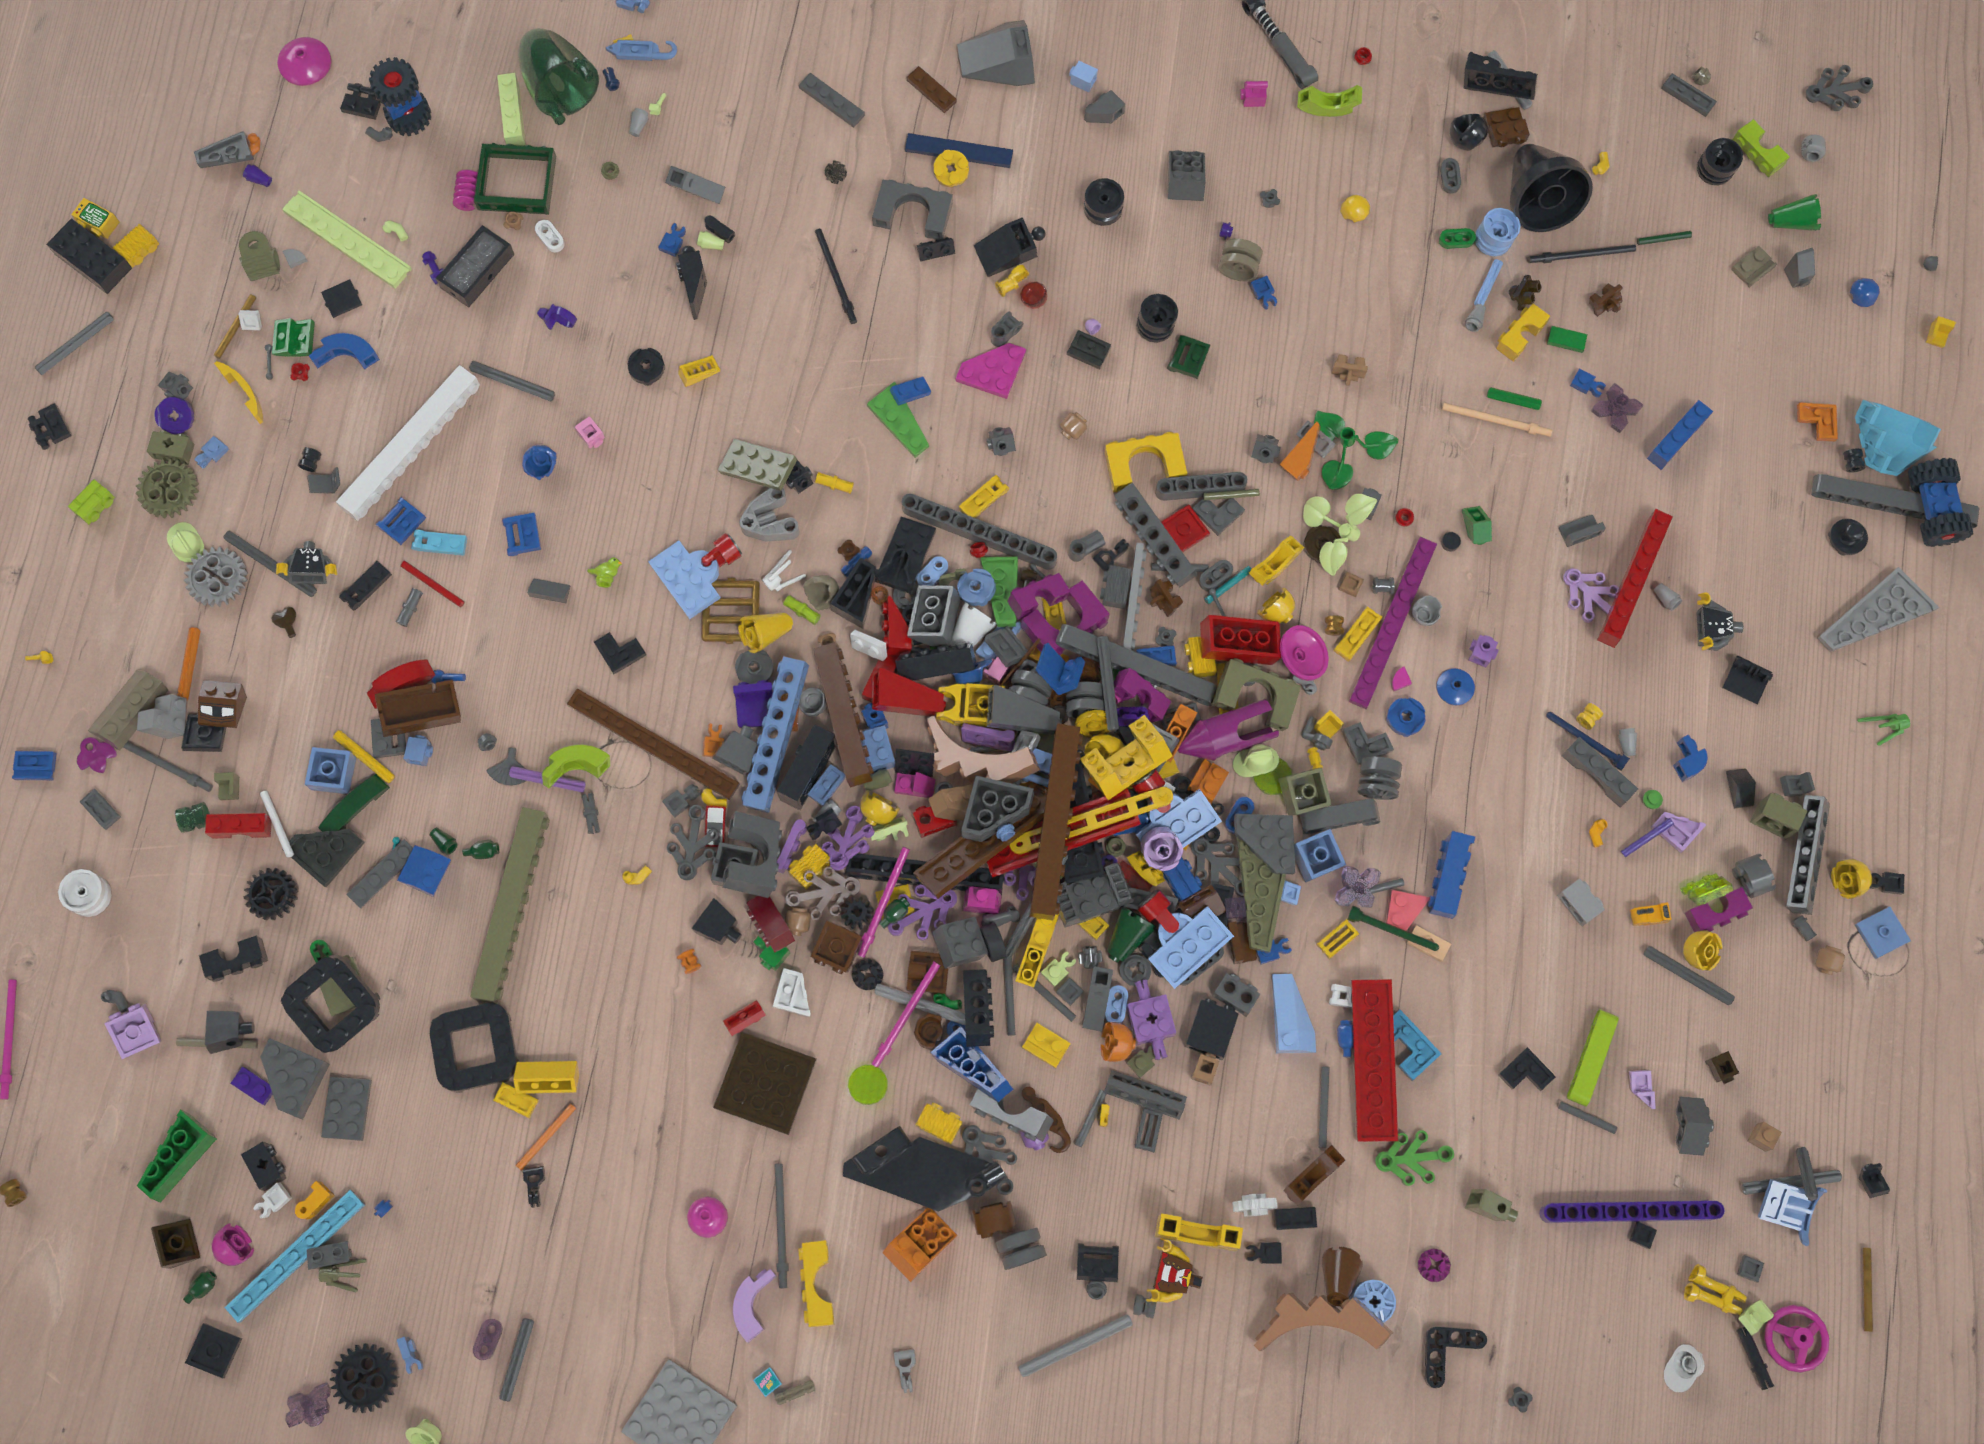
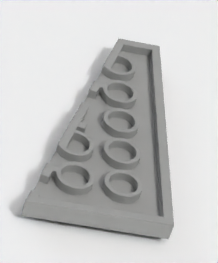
M1898 567L1817 639L1832 652L1933 612L1940 607Z

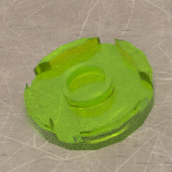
M1279 758V763L1273 771L1253 776L1254 783L1264 794L1271 796L1279 795L1282 791L1278 778L1292 775L1289 765Z
M863 1065L852 1072L848 1081V1088L856 1102L862 1105H873L884 1098L888 1090V1081L880 1068L873 1065Z

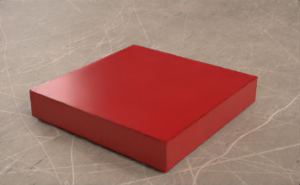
M1189 504L1161 521L1182 552L1210 536L1209 530Z

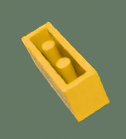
M577 1061L517 1062L513 1078L516 1094L574 1093L577 1091L579 1080Z

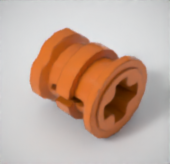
M695 949L687 950L677 956V959L682 961V967L686 969L684 971L685 974L693 973L702 967L697 962V956L693 954Z

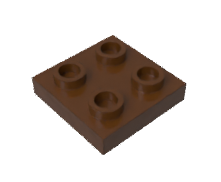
M910 952L907 991L915 992L932 963L936 962L941 966L924 993H941L946 995L949 968H944L940 953Z

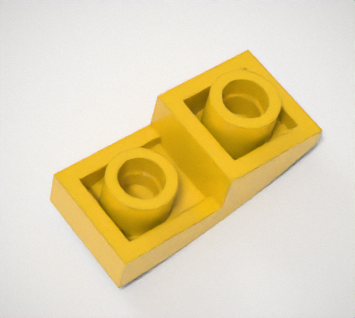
M1141 851L1127 857L1137 873L1151 885L1157 886L1165 881L1163 872L1149 867Z

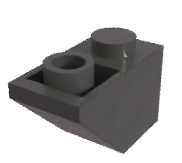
M1110 90L1107 93H1103L1094 104L1091 103L1086 107L1084 120L1090 123L1112 124L1125 113V103Z

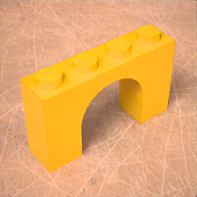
M1166 432L1160 436L1148 435L1143 439L1131 438L1125 442L1113 441L1105 445V457L1113 493L1121 491L1132 483L1129 461L1133 456L1143 452L1152 453L1161 459L1166 478L1187 476L1179 433Z
M1161 1213L1157 1218L1155 1237L1237 1251L1241 1247L1243 1228L1224 1224L1221 1226L1199 1224L1182 1220V1217Z

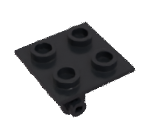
M1737 655L1722 688L1758 705L1768 681L1772 679L1773 674L1771 671Z
M896 749L895 773L916 775V772L928 777H933L934 753Z

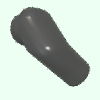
M368 127L365 132L366 135L377 142L390 140L393 136L390 127H385L380 132L372 127Z
M107 990L101 994L103 1002L116 1004L121 1013L128 1011L129 1006L121 992Z

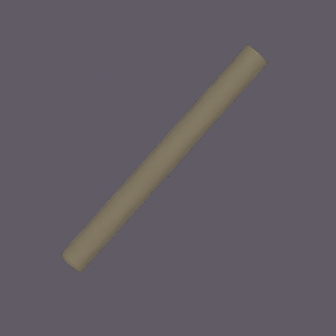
M177 1038L176 1040L177 1046L206 1047L205 1039ZM243 1040V1045L236 1048L257 1049L258 1041Z

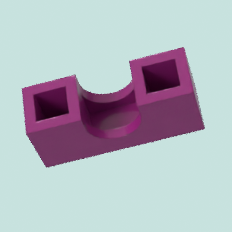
M1060 573L1055 575L1049 574L1038 582L1035 580L1026 587L1013 589L1007 602L1019 620L1037 609L1039 604L1035 597H1042L1049 606H1053L1065 601L1071 591Z
M1131 668L1119 671L1114 680L1115 694L1125 701L1134 698L1137 694L1141 701L1140 707L1147 708L1151 723L1163 719L1171 701L1164 693L1155 689L1149 681L1139 676L1137 671Z
M1743 887L1724 894L1719 898L1723 906L1722 913L1714 912L1708 902L1685 912L1684 914L1693 931L1711 932L1714 930L1713 927L1718 924L1720 927L1730 924V919L1737 917L1739 920L1748 916V911L1753 909Z

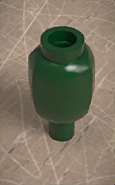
M482 840L475 842L471 848L463 849L462 853L464 857L472 856L474 859H490L500 853L498 842Z
M903 897L894 899L884 910V918L879 924L885 929L889 924L900 921L908 913L909 902Z
M211 1270L199 1273L190 1283L189 1293L183 1300L190 1304L195 1298H203L215 1286L217 1275Z

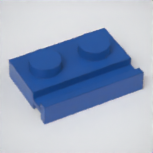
M15 751L12 779L53 781L57 753L52 751Z

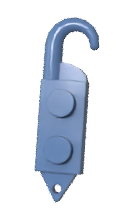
M618 40L617 43L606 47L609 53L622 60H669L677 54V46L672 41H666V44L672 47V51L669 53H660L658 45L653 43V41Z

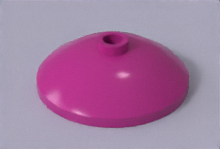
M301 37L290 41L281 49L277 65L285 80L295 85L306 86L314 84L326 76L331 67V55L328 48L321 41L311 37Z
M1303 625L1291 627L1283 634L1280 651L1283 662L1288 670L1299 679L1305 681H1312L1321 677L1328 667L1329 656L1326 645L1320 635L1313 629Z

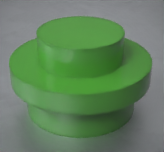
M1649 790L1644 794L1643 803L1647 808L1657 809L1662 805L1663 797L1658 791Z

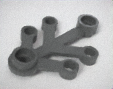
M1842 65L1832 85L1823 88L1826 81L1830 80L1834 75V71L1831 68H1825L1817 85H1811L1806 90V98L1812 103L1821 101L1832 107L1834 111H1840L1844 106V102L1849 104L1851 108H1857L1861 103V98L1859 96L1851 97L1844 92L1858 90L1860 93L1866 94L1872 89L1873 80L1865 77L1859 82L1840 85L1844 77H1847L1851 71L1848 65ZM1826 95H1833L1838 99L1833 100Z
M693 805L689 809V817L693 819L689 840L683 833V826L681 824L674 823L670 827L671 833L677 837L686 851V858L684 859L679 852L680 846L677 843L672 842L667 845V852L672 854L678 863V875L683 880H692L697 874V868L708 860L712 861L717 855L715 850L708 848L702 856L694 860L696 852L711 841H717L720 838V833L717 830L711 829L707 832V835L697 841L700 822L706 815L705 808L700 805ZM697 810H701L699 817L696 816ZM679 826V832L675 833L674 828ZM712 832L716 833V837L714 839L711 838ZM673 845L676 847L674 852L671 851ZM709 851L712 852L711 858H708L707 853ZM689 867L691 871L689 874H686L685 870Z
M1205 838L1194 840L1191 850L1197 856L1195 876L1198 872H1203L1204 877L1199 879L1200 881L1206 879L1207 872L1204 870L1206 858L1211 863L1210 885L1219 884L1220 872L1235 887V893L1240 897H1244L1243 893L1239 891V887L1242 886V880L1240 881L1226 867L1237 866L1240 868L1239 857H1216L1212 853L1223 852L1225 855H1231L1234 851V845L1230 842L1210 844ZM1197 846H1204V850L1199 851ZM1225 846H1230L1232 851L1227 852Z
M975 1125L967 1126L963 1130L962 1138L966 1143V1154L972 1155L975 1147L979 1153L978 1158L995 1163L993 1159L1005 1161L1008 1165H1014L1017 1162L1015 1153L989 1150L982 1144V1142L993 1143L996 1147L1003 1148L1006 1145L1004 1136L983 1134L980 1128ZM970 1132H974L976 1134L975 1139H970L968 1137ZM998 1138H1002L1004 1140V1143L1002 1145H998L996 1143V1140ZM1009 1155H1013L1015 1157V1161L1009 1162L1007 1160V1157ZM1006 1178L998 1183L997 1189L1002 1195L1010 1194L1013 1191V1182ZM973 1183L972 1185L974 1187H981L983 1184L976 1185ZM1007 1183L1009 1189L1007 1191L1002 1190V1184Z

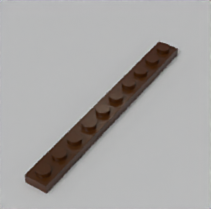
M578 688L567 703L568 707L728 800L732 798L740 785L739 782Z

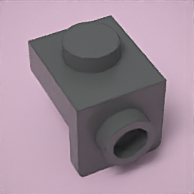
M1810 772L1780 778L1784 796H1801L1815 790Z

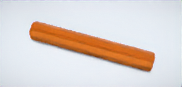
M194 627L189 628L177 693V696L187 700L189 699L201 632L198 628Z

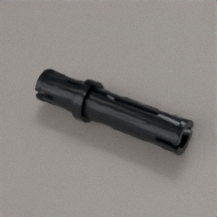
M1745 1327L1737 1329L1736 1332L1753 1367L1751 1368L1752 1373L1755 1372L1761 1390L1774 1387L1775 1385L1766 1369L1768 1368L1767 1363L1764 1364L1753 1336Z

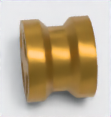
M1338 615L1325 617V623L1327 624L1325 633L1327 635L1337 636L1344 634V628L1342 627L1344 617Z

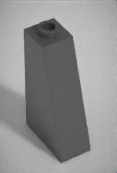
M994 685L989 689L987 727L1054 735L1057 723L1062 724L1060 712L998 685Z

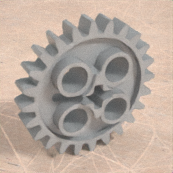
M211 547L210 552L203 549L204 555L201 556L199 553H196L198 559L191 558L193 565H187L190 571L184 572L189 577L184 579V582L188 584L185 588L190 591L189 594L197 602L201 601L204 606L208 603L213 607L216 602L221 607L222 601L228 605L229 598L235 601L234 595H241L238 591L239 588L245 589L242 582L248 581L244 577L248 574L244 569L246 565L242 562L243 560L240 556L237 557V554L234 551L231 553L228 548L223 550L219 547L216 551ZM214 562H218L215 567H212ZM206 567L213 574L220 577L224 582L228 583L229 585L225 586L218 579L212 577L207 571L203 570V568ZM229 572H233L230 577H226ZM206 576L205 580L199 582L200 578ZM220 586V589L214 592L215 588Z

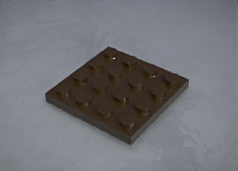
M742 1032L713 1108L789 1135L817 1058Z

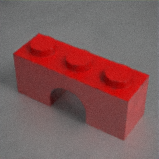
M266 813L206 814L205 834L212 839L232 838V835L267 838L271 837L272 822Z

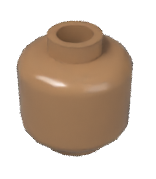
M1077 412L1069 413L1060 423V428L1063 430L1061 434L1068 440L1071 437L1076 440L1079 439L1087 429V420Z
M792 907V909L787 910L785 923L792 935L801 936V933L809 931L811 914L807 912L806 908Z
M1827 945L1825 948L1819 949L1815 964L1821 968V973L1833 975V972H1841L1845 960V955L1841 953L1842 949Z

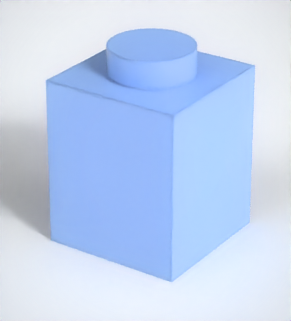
M1078 61L1077 65L1073 66L1070 70V84L1090 92L1097 80L1098 69Z

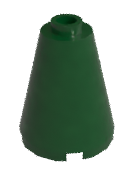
M1123 906L1107 949L1108 957L1117 963L1119 960L1124 962L1156 929V926Z

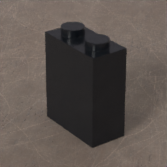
M1206 998L1204 1001L1201 999L1185 1047L1202 1054H1212L1216 1056V1059L1223 1060L1239 1013L1235 1012L1236 1009L1231 1006L1224 1005V1007L1216 1005L1217 1002Z

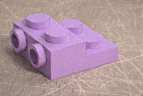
M139 1003L128 1007L129 1011L121 1014L119 1011L108 1016L110 1020L105 1023V1026L122 1059L161 1042L153 1025L154 1020L146 1004L140 1006Z

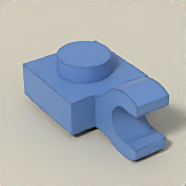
M213 436L201 448L203 453L199 454L194 460L204 469L211 460L217 462L229 448Z
M409 1337L397 1339L402 1358L406 1363L407 1373H413L411 1367L414 1363L418 1365L419 1370L423 1369L422 1361L415 1358L416 1345L413 1339L410 1340Z

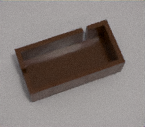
M453 680L435 683L436 693L432 692V684L375 694L383 737L461 723V714Z

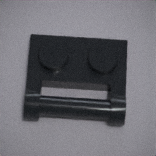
M1078 1243L1077 1280L1118 1282L1119 1246L1097 1247L1084 1246V1244ZM1084 1254L1112 1256V1260L1084 1258Z

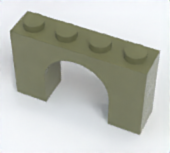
M1233 658L1227 661L1212 705L1227 711L1235 709L1242 686L1247 682H1256L1263 685L1271 697L1272 710L1268 713L1265 725L1279 731L1288 729L1301 686L1292 679H1282L1276 673L1261 671V668L1258 666L1245 665L1240 659Z

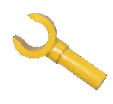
M41 651L37 655L25 656L26 661L41 659L42 664L53 662L52 654L47 651Z

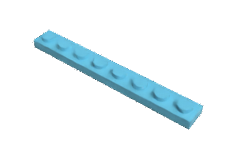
M349 1190L224 1308L237 1323H241L307 1260L306 1249L320 1247L325 1244L365 1204L352 1190Z

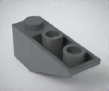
M674 166L670 167L665 182L671 187L720 204L726 188Z
M1096 966L1093 968L1082 1026L1084 1029L1102 1032L1113 975L1112 969Z

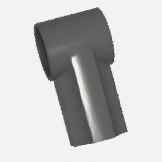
M1096 530L1081 539L1073 540L1068 551L1069 558L1074 562H1079L1084 556L1104 546L1106 542L1103 535ZM1079 548L1082 552L1076 553L1073 549Z

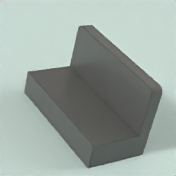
M1593 515L1559 527L1567 547L1600 536L1606 529L1603 522L1597 524Z

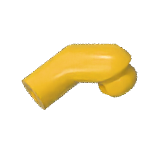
M1608 152L1599 153L1600 162L1597 166L1592 167L1594 175H1602L1609 169Z
M711 789L703 790L701 798L707 806H725L727 808V799H716Z

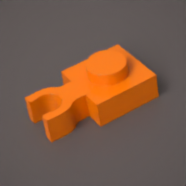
M708 724L710 737H704L702 756L713 757L724 742V738H719L722 725H718V731L715 732L712 730V724Z

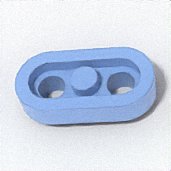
M943 557L933 558L918 574V585L935 586L939 582L940 576L948 571L947 560ZM941 563L942 567L938 568L935 565ZM924 577H929L930 580H929V581H924L923 578H924Z
M1116 985L1110 989L1105 1012L1107 1022L1122 1023L1124 1021L1128 1001V991L1125 987ZM1116 993L1121 994L1122 998L1117 1000L1115 999L1114 995ZM1115 1012L1118 1014L1119 1017L1117 1019H1113L1111 1017V1014Z

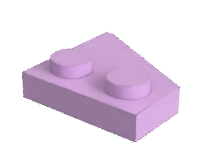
M1664 812L1651 828L1654 829L1671 818L1674 825L1659 835L1682 853L1706 824L1702 822L1697 823L1690 821L1688 818L1677 817L1674 814Z

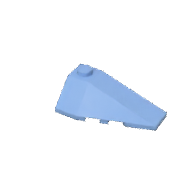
M1272 974L1276 1054L1316 1053L1315 1031L1293 975Z

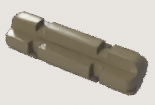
M810 1380L805 1382L804 1385L800 1384L785 1390V1393L780 1392L775 1395V1400L778 1405L787 1403V1400L791 1401L804 1396L805 1393H811L815 1391L814 1383Z

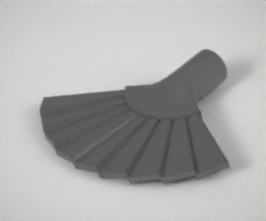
M509 748L506 760L486 770L493 780L503 785L513 786L526 782V780L512 778L509 775L512 766L524 768L515 759L516 748Z

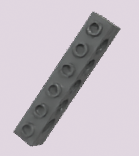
M1133 482L1114 495L1117 499L1115 504L1120 511L1125 510L1127 513L1126 520L1131 526L1135 524L1138 529L1135 531L1141 541L1144 539L1147 541L1148 545L1146 548L1151 555H1157L1159 559L1156 562L1162 570L1166 568L1169 572L1167 577L1173 585L1176 583L1180 588L1198 575ZM1132 504H1138L1135 510H1129ZM1148 518V522L1145 525H1140L1141 519ZM1152 533H1159L1156 539H1150ZM1169 547L1167 554H1160L1162 548ZM1180 562V565L1177 569H1171L1172 563Z
M1805 795L1803 809L1807 810V813L1799 829L1786 905L1792 913L1812 915L1830 803L1824 796Z

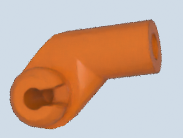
M251 133L247 139L250 141L249 145L252 154L255 155L260 150L261 140L255 133Z

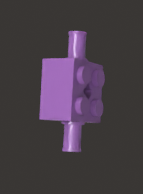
M1142 980V984L1141 981L1135 982L1140 1000L1127 1004L1126 1009L1136 1040V1046L1151 1043L1155 1060H1160L1161 1057L1162 1059L1167 1058L1163 1040L1176 1035L1166 994L1157 997L1151 996L1147 980ZM1149 1016L1156 1019L1154 1024L1147 1021Z

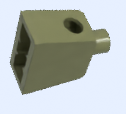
M1471 1189L1465 1209L1494 1221L1509 1220L1515 1222L1518 1216V1211L1511 1208L1512 1202L1487 1189Z

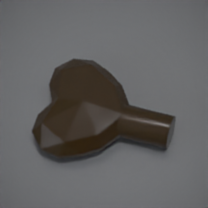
M288 606L282 612L277 611L273 613L271 617L272 622L280 628H285L289 638L295 637L296 633L292 626L296 619L294 608Z

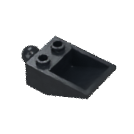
M1022 217L1005 224L976 243L974 248L987 277L1038 257L1037 247L1033 240H1043L1046 232L1044 228L1037 226L1030 233Z
M685 246L681 254L678 255L679 262L676 263L680 281L685 283L694 320H696L700 312L707 280L700 251H695L692 246Z

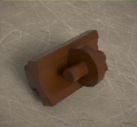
M1608 283L1602 289L1603 296H1599L1597 293L1590 296L1589 304L1594 308V314L1597 317L1605 311L1609 312L1612 310L1617 313L1621 310L1620 303L1623 302L1621 290L1623 287L1620 284L1614 287Z
M1159 579L1150 588V595L1153 600L1149 604L1151 607L1158 606L1169 617L1182 605L1183 600L1178 595L1172 597L1170 592L1173 590V585L1169 580L1162 582Z

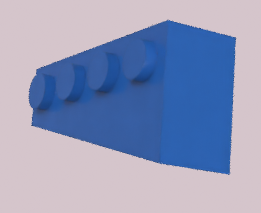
M1452 831L1445 841L1442 840L1439 849L1442 852L1441 859L1438 858L1436 863L1438 875L1434 877L1432 882L1434 894L1430 896L1428 901L1430 914L1450 919L1456 916L1462 894L1460 885H1463L1467 874L1466 870L1463 869L1467 867L1468 861H1470L1471 853L1468 852V849L1472 843L1474 844L1475 836Z
M959 1027L930 1052L940 1064L997 1102L1013 1090L1009 1082L978 1046L966 1047V1032L962 1027Z

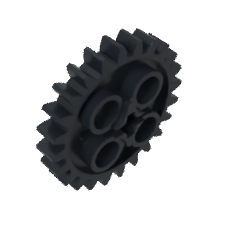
M367 1343L363 1344L362 1349L360 1345H355V1351L348 1348V1356L340 1354L342 1362H334L338 1369H331V1372L336 1374L335 1377L330 1378V1381L335 1382V1385L330 1387V1389H337L333 1397H341L338 1404L346 1402V1410L353 1406L352 1412L354 1413L359 1408L361 1413H366L367 1407L370 1412H374V1405L377 1408H382L381 1401L388 1403L387 1395H394L391 1388L398 1387L393 1381L400 1377L394 1375V1372L399 1367H392L396 1360H388L391 1353L387 1352L383 1355L384 1348L380 1347L377 1350L376 1344H372L370 1349ZM368 1358L373 1360V1366L370 1369L365 1367V1361ZM377 1368H381L379 1372L367 1377L366 1382H359L352 1389L348 1388L349 1385L363 1379V1375H369ZM353 1369L355 1376L350 1381L347 1379V1372ZM377 1376H381L383 1379V1384L379 1388L375 1385ZM360 1387L364 1389V1396L361 1399L356 1395V1391Z

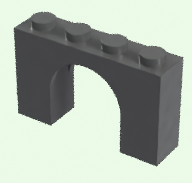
M882 180L872 216L873 226L891 229L897 208L906 202H918L923 204L929 211L925 226V237L935 240L944 238L953 205V194H949L946 191H934L928 187H916L909 183L902 184L895 180Z
M737 811L734 812L729 821L728 837L755 845L762 853L764 862L758 866H750L730 861L724 870L722 888L766 898L769 897L772 891L776 890L777 880H775V875L779 868V863L776 862L780 854L778 841H780L782 830H779V821Z

